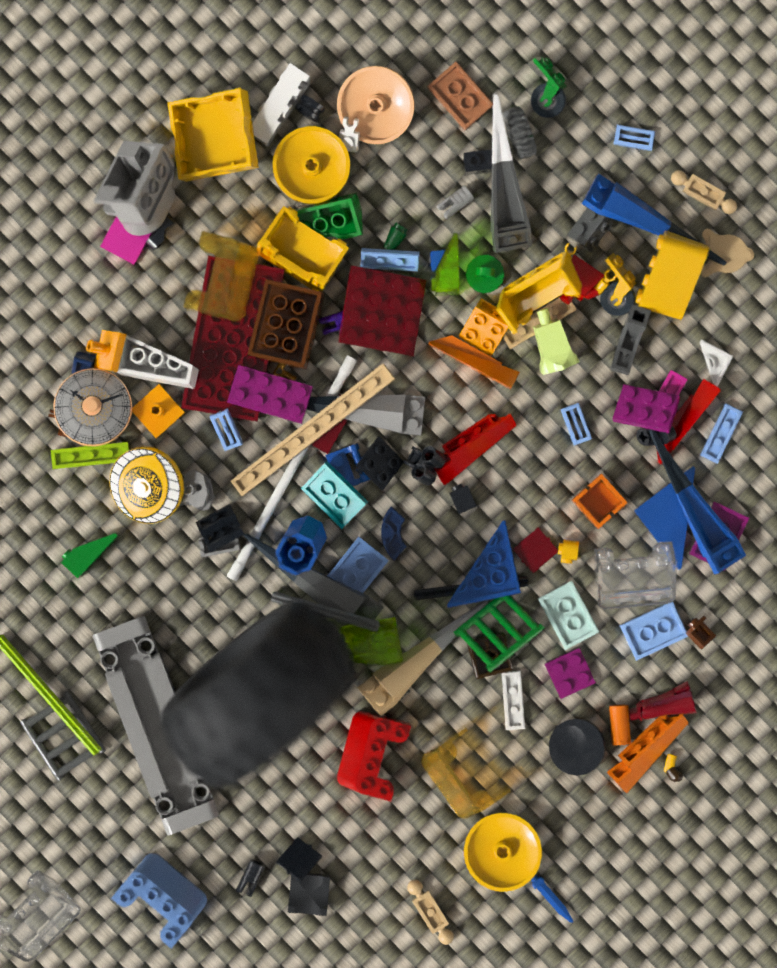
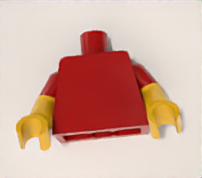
M567 243L565 252L571 259L582 285L578 297L562 294L560 299L569 305L574 297L579 301H583L584 299H591L601 295L609 286V282L615 280L617 276L615 275L613 278H610L608 274L612 269L607 270L603 274L576 255H573L577 250V246H575L573 251L568 250L569 243Z

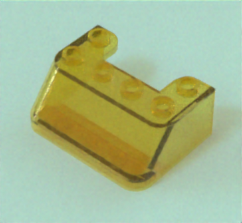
M202 231L199 241L201 249L204 252L215 254L216 258L208 291H190L186 295L184 308L188 311L230 321H240L246 312L259 258L258 250L252 245L233 238Z

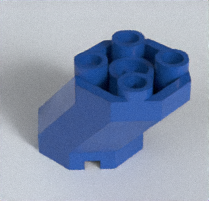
M309 515L291 522L275 552L281 569L293 575L311 570L327 540L322 522Z

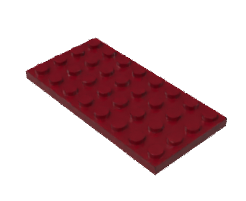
M208 256L189 364L196 367L199 372L195 389L187 387L184 389L182 409L216 414L228 408L233 418L258 422V411L227 403L238 365L267 373L268 360L247 354L265 280L283 283L285 269Z

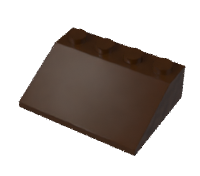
M266 279L247 355L307 370L319 322L318 319L320 318L325 297L323 292Z

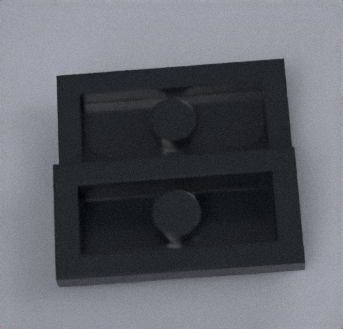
M230 504L196 522L210 553L245 535Z

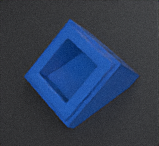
M445 250L430 252L433 273L437 271Z

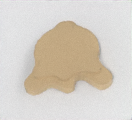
M705 229L702 232L705 245H708L711 251L727 262L726 265H721L708 258V263L702 267L700 273L702 277L706 278L715 272H736L746 262L754 258L753 250L748 248L739 237L728 234L718 235L711 229Z

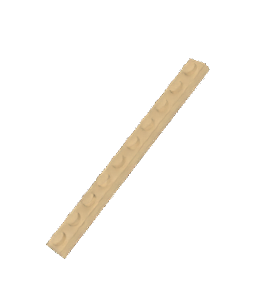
M383 363L231 480V483L241 496H245L396 380Z

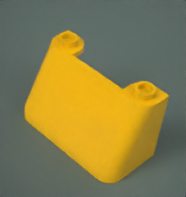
M283 206L259 241L257 253L277 268L285 269V273L308 288L323 292L348 252L349 247L341 239L328 240L300 222L297 216L298 212L295 209Z

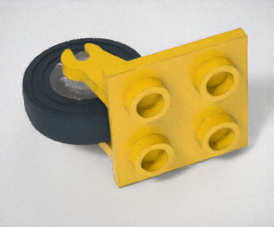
M612 253L605 261L619 281L610 282L609 286L600 295V302L607 313L621 316L628 313L632 304H635L636 297L633 287L636 285V277L623 266L625 264L623 259L619 255Z

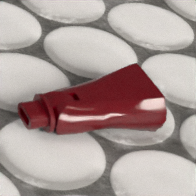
M688 681L666 693L643 699L640 703L636 704V707L629 709L631 721L636 719L643 721V719L647 720L665 715L697 713Z

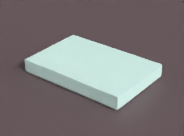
M573 581L538 598L565 650L599 633Z

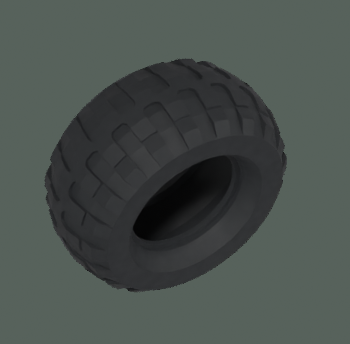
M287 602L263 616L203 665L164 706L161 712L160 728L166 736L165 739L171 753L187 772L200 780L203 779L211 787H232L263 769L317 724L341 699L352 684L356 663L350 655L351 651L342 633L328 617L312 609L305 602Z

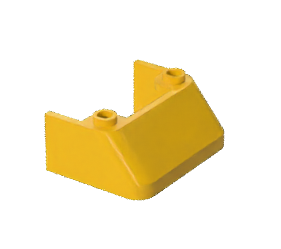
M562 252L502 289L496 310L513 334L517 333L520 324L525 325L532 319L533 311L562 294L566 296L575 295L576 297L580 295L582 284L567 253Z

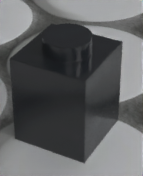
M461 483L451 488L453 492L449 494L458 514L477 507L467 485L463 487Z

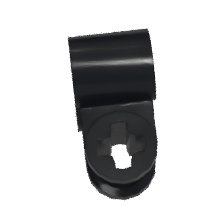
M412 446L411 454L403 463L412 468L411 475L414 479L427 486L433 484L436 479L434 469L443 467L446 462L445 454L433 446H427L423 451Z

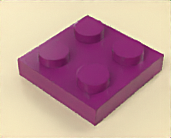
M576 648L544 663L560 699L596 683L580 648Z

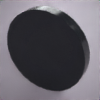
M584 719L564 721L555 728L550 737L549 753L552 761L561 771L570 775L579 776L594 771L601 764L605 755L606 745L603 734L596 725Z

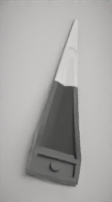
M494 94L491 188V232L493 251L495 253L532 246L531 226L519 187L499 98L496 94Z

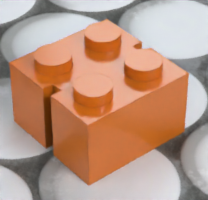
M599 474L587 485L588 490L586 488L582 489L571 499L597 529L611 518V515L608 514L609 512L616 514L628 503L602 474Z

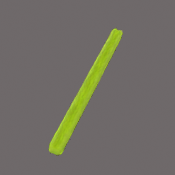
M1 634V650L92 755L98 754L102 749L100 745L8 639Z

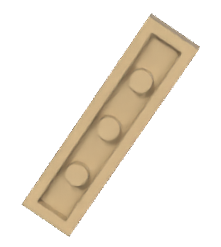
M560 298L543 307L548 308L551 320L556 318L561 320L577 310L572 301L568 305ZM537 311L532 314V319L527 324H520L518 326L517 333L513 334L510 328L507 329L502 338L510 350L535 335L533 326L540 324Z

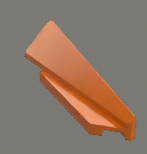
M453 335L428 343L431 347L509 389L512 388L520 373L502 366L503 363Z
M679 714L677 717H668L667 715L658 717L618 755L622 761L607 772L608 775L625 793H628L688 725L687 719L683 714Z

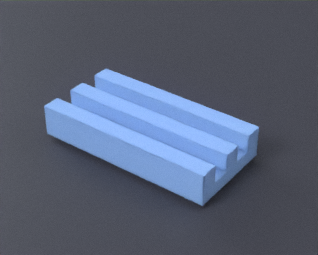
M617 125L613 145L652 151L655 131ZM620 130L650 135V138L621 134ZM619 138L646 142L649 145L620 141Z
M579 403L560 409L574 446L592 439ZM574 408L577 409L587 437L583 438L575 417ZM566 411L570 412L572 421L574 423L575 429L580 440H576Z
M228 408L209 416L224 451L243 445V441ZM224 415H225V417H226V419H227V421H228V423H229V426H230V428H231V430H232V432H233V435H234V437H235V439H236V441H237L236 443L234 442V439H233V437H232V435H231V433H230V430H229V428H228V426H227V424H226V421H225V419H224V417H223ZM216 418L220 419L230 445L227 444Z

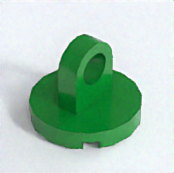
M479 255L468 264L466 280L476 292L482 294L491 293L502 284L504 268L495 257Z

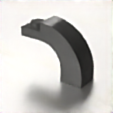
M632 304L623 325L610 370L629 375L651 310Z

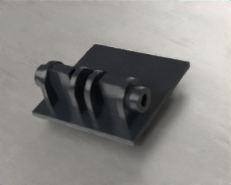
M378 436L357 463L356 471L359 474L365 473L383 491L404 461Z

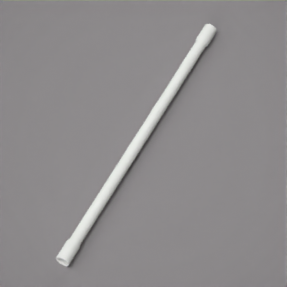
M348 355L346 356L326 396L338 395L357 360ZM309 446L291 459L250 534L254 538L259 540ZM248 540L227 574V577L236 582L255 547Z

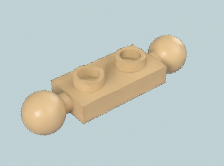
M677 170L671 175V181L674 185L685 186L682 191L683 193L715 211L719 205L726 214H733L736 211L737 203L733 199H723L726 192L692 174L688 179L681 170Z
M411 880L407 886L408 892L416 895L412 902L432 934L437 931L439 932L438 938L442 944L448 945L452 943L454 934L451 930L445 928V926L449 925V922L429 890L424 893L422 892L423 885L419 880Z

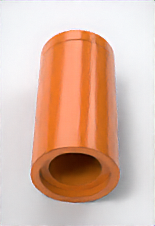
M610 705L612 745L631 744L629 705Z

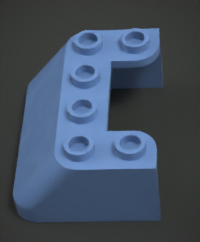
M157 853L147 854L111 898L118 905L128 907L139 896L166 918L168 922L162 928L160 938L170 948L186 932L207 903L206 894Z

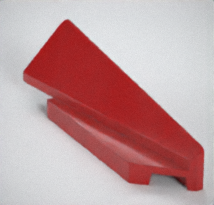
M703 379L694 396L690 394L679 408L672 423V427L676 431V439L668 444H664L669 453L674 450L719 394L720 388ZM657 451V462L661 465L662 461Z
M489 414L442 445L446 462L443 467L434 469L442 484H448L516 426L512 415L508 414L505 417H498L496 414Z

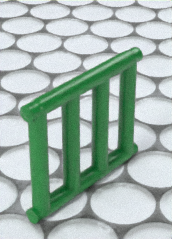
M511 596L493 599L453 633L457 637L460 636L487 664L486 668L491 672L544 630V626L542 624L538 625ZM505 601L532 630L522 636L496 607ZM489 612L517 641L511 647L507 648L481 620ZM474 624L501 651L502 654L493 660L466 632Z

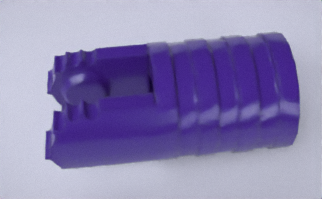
M343 311L318 319L321 324L331 321L336 323L322 330L323 335L340 330Z

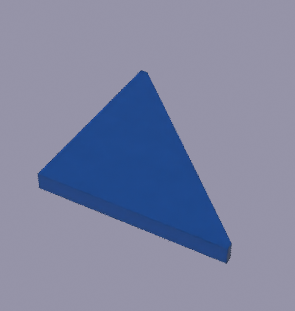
M694 466L684 472L692 485L695 474ZM669 483L636 508L634 512L676 568L680 570L682 568L688 521L673 486Z
M506 520L501 522L448 602L447 608L521 593Z

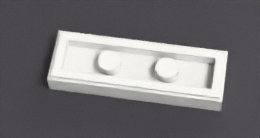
M521 670L501 673L505 729H525Z

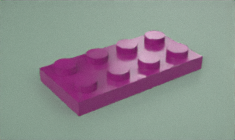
M238 365L227 403L302 424L313 386Z

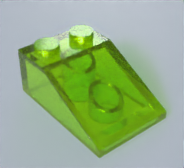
M458 233L453 234L437 268L435 278H431V291H435V296L459 295Z
M395 617L376 620L380 622L378 631H372L355 625L338 627L351 651L350 655L355 663L388 665L403 662Z

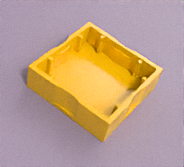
M238 88L214 93L207 97L168 102L171 130L175 140V159L179 180L188 182L259 168L248 91Z

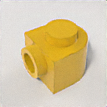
M563 539V543H559L558 554L561 555V563L572 564L573 561H577L579 541Z

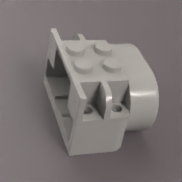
M123 141L94 199L95 203L104 204L103 209L107 215L117 216L124 229L132 235L142 236L157 230L163 224L174 202L175 190L171 182L175 176L176 169L165 145Z

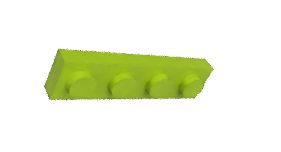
M129 442L105 444L95 447L84 446L51 450L52 469L115 463L122 454L129 451Z

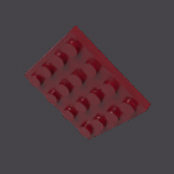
M351 266L338 343L414 356L426 280Z

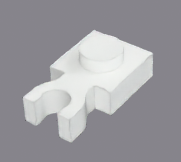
M344 117L343 126L345 130H340L339 138L346 146L347 151L357 153L360 132L355 131V128L359 124V119L355 118L354 125H350L348 117Z

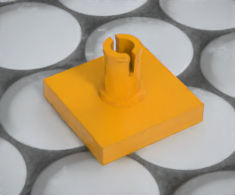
M102 330L100 342L89 340L86 346L87 352L96 353L93 368L118 372L127 334Z
M160 384L132 408L134 415L156 439L185 414L182 408Z

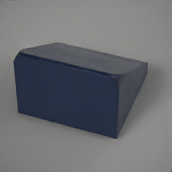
M78 351L74 356L71 374L85 369H93L96 356Z

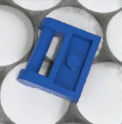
M358 443L325 455L327 461L352 486L371 480L365 473L359 474L360 478L355 479L346 454L351 452L357 465L361 459Z

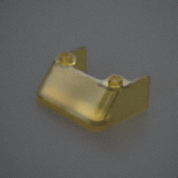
M465 725L424 753L421 759L423 768L455 813L463 819L470 818L486 810L511 792L508 785H506L492 796L483 790L470 795L449 766V763L457 756V749L453 741L468 731Z

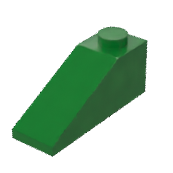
M114 533L76 547L73 550L68 549L62 556L64 560L61 564L75 577L81 578L120 535Z

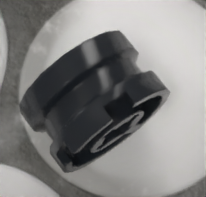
M303 94L300 98V103L295 105V109L317 123L320 113L323 114L325 108L314 99Z

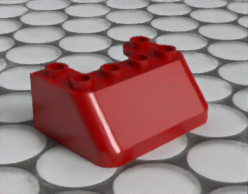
M367 711L356 712L351 721L337 774L339 784L358 793L391 802L394 786L390 781L378 778L379 769L387 740L397 743L407 740L411 723Z

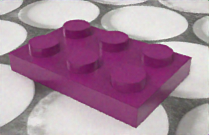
M623 384L612 418L613 422L669 433L680 397L679 395Z
M713 502L711 505L712 510L739 540L749 518L719 503ZM695 540L689 554L708 563L706 557L703 558Z

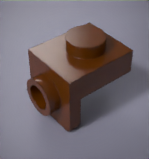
M705 616L700 620L696 617L688 625L690 629L686 632L688 637L701 650L716 637L703 622L706 619Z

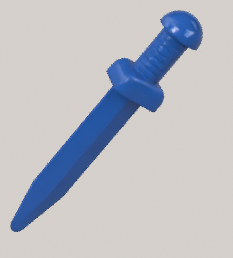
M535 874L531 879L533 888H537L562 917L572 923L573 919L564 904L544 883V878L538 877Z

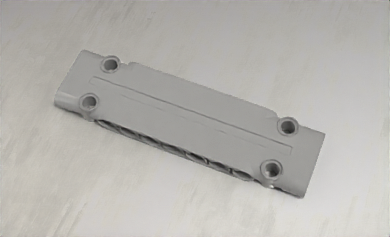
M145 615L92 635L101 658V664L106 671V680L151 798L154 799L156 810L160 815L167 836L220 816L209 784L203 779L200 780L187 772L171 753L165 739L166 736L160 728L162 709L176 692L163 657L158 652L156 641L153 639ZM143 641L151 642L152 648L150 651H145L142 648ZM108 654H112L115 657L113 665L106 662ZM197 787H204L207 791L206 795L199 796L196 792ZM167 800L170 803V808L167 810L162 809L160 802Z

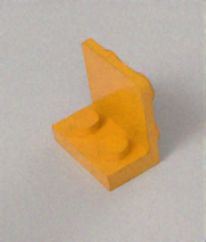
M481 298L459 334V338L492 356L507 331L508 325L496 310L497 307Z

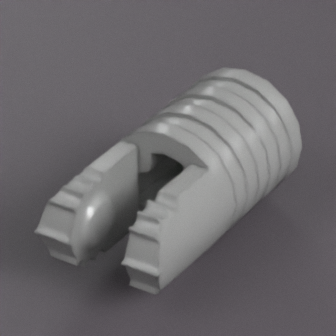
M464 185L438 204L437 208L442 211L454 204L444 213V217L449 219L473 201L474 197Z

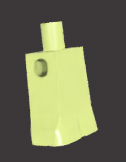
M548 308L538 310L537 315L540 324L533 326L540 353V372L542 374H549L565 370L579 363L577 355L571 350L561 321L557 318L551 320Z

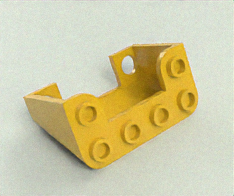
M665 230L663 235L659 234L656 242L657 256H652L649 267H652L650 274H645L642 285L645 286L643 289H638L635 303L639 307L651 310V312L682 320L706 260L709 246Z

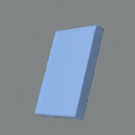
M673 601L620 625L636 661L688 637L686 628Z

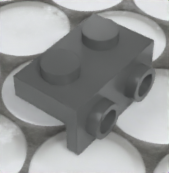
M587 208L567 235L591 253L599 245L604 234L610 230L613 221L611 218L599 215Z

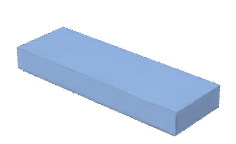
M361 248L360 267L418 272L419 252Z
M725 403L700 456L718 464L743 411Z

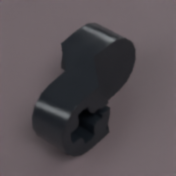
M170 213L167 214L157 232L146 241L152 251L166 242V231L176 224L175 219Z
M672 426L669 433L655 431L663 444H668L676 439V431ZM641 428L637 431L636 437L641 445H655L649 433L651 429Z

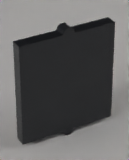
M297 837L276 863L286 870L287 874H291L301 882L319 862L322 855L314 850L311 844L308 845Z

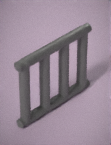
M68 691L64 692L60 701L64 705H69L73 716L100 745L102 749L99 753L105 752L106 749L73 697ZM49 705L28 720L22 719L20 723L57 781H60L65 773L93 755L87 750L64 766L57 767L53 758L80 740L74 735L49 752L46 750L42 742L67 727L66 723L62 720L37 736L32 726L54 712L53 708Z

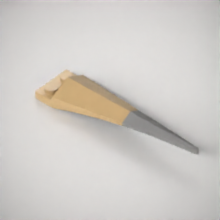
M488 600L372 673L368 680L357 687L359 692L380 716L399 702L425 669L456 637L453 632L486 606Z

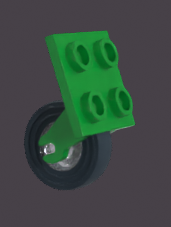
M543 56L535 57L533 62L546 76L548 81L534 89L531 95V105L539 116L552 118L559 115L565 107L566 96L563 89L567 87L565 84L566 79L560 72L556 73L552 68L554 64L549 58H544Z

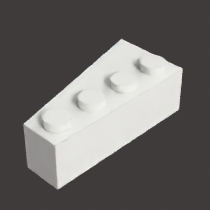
M126 335L117 373L121 376L195 389L199 370L187 362Z

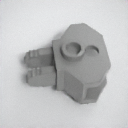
M195 469L187 471L183 480L184 494L180 506L188 504L201 511L210 509L215 498L211 480Z

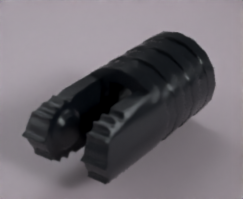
M250 859L235 892L242 893L247 882H250L246 896L252 897L266 866L259 861Z

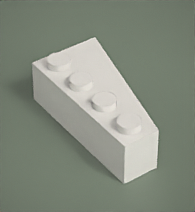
M291 63L280 76L277 85L271 89L267 101L261 104L257 117L252 118L254 138L267 147L311 84L310 76Z

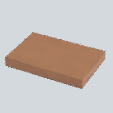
M457 62L453 63L427 86L429 91L464 131L493 107L491 100Z

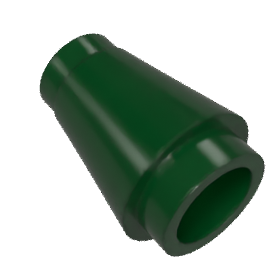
M395 222L393 226L391 225L383 247L388 250H395L408 236L407 232L409 230Z

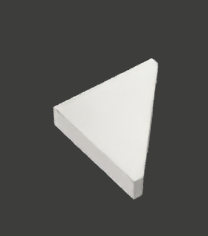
M701 339L699 343L712 383L718 387L733 355Z

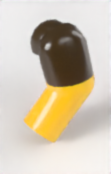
M667 754L664 771L671 781L680 782L683 779V774L675 767L677 756Z

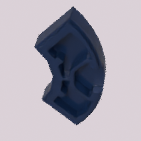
M390 507L382 522L381 537L386 552L395 560L407 547L401 537V526L405 518L394 508Z

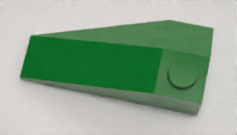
M357 193L295 209L298 212L297 216L300 222L324 237L347 239L363 234L362 209Z

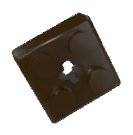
M505 633L495 634L508 648ZM486 636L474 639L486 653L489 650L495 653L493 660L502 654ZM467 644L476 679L514 669L511 657H509L496 669L489 672L486 668L487 664Z

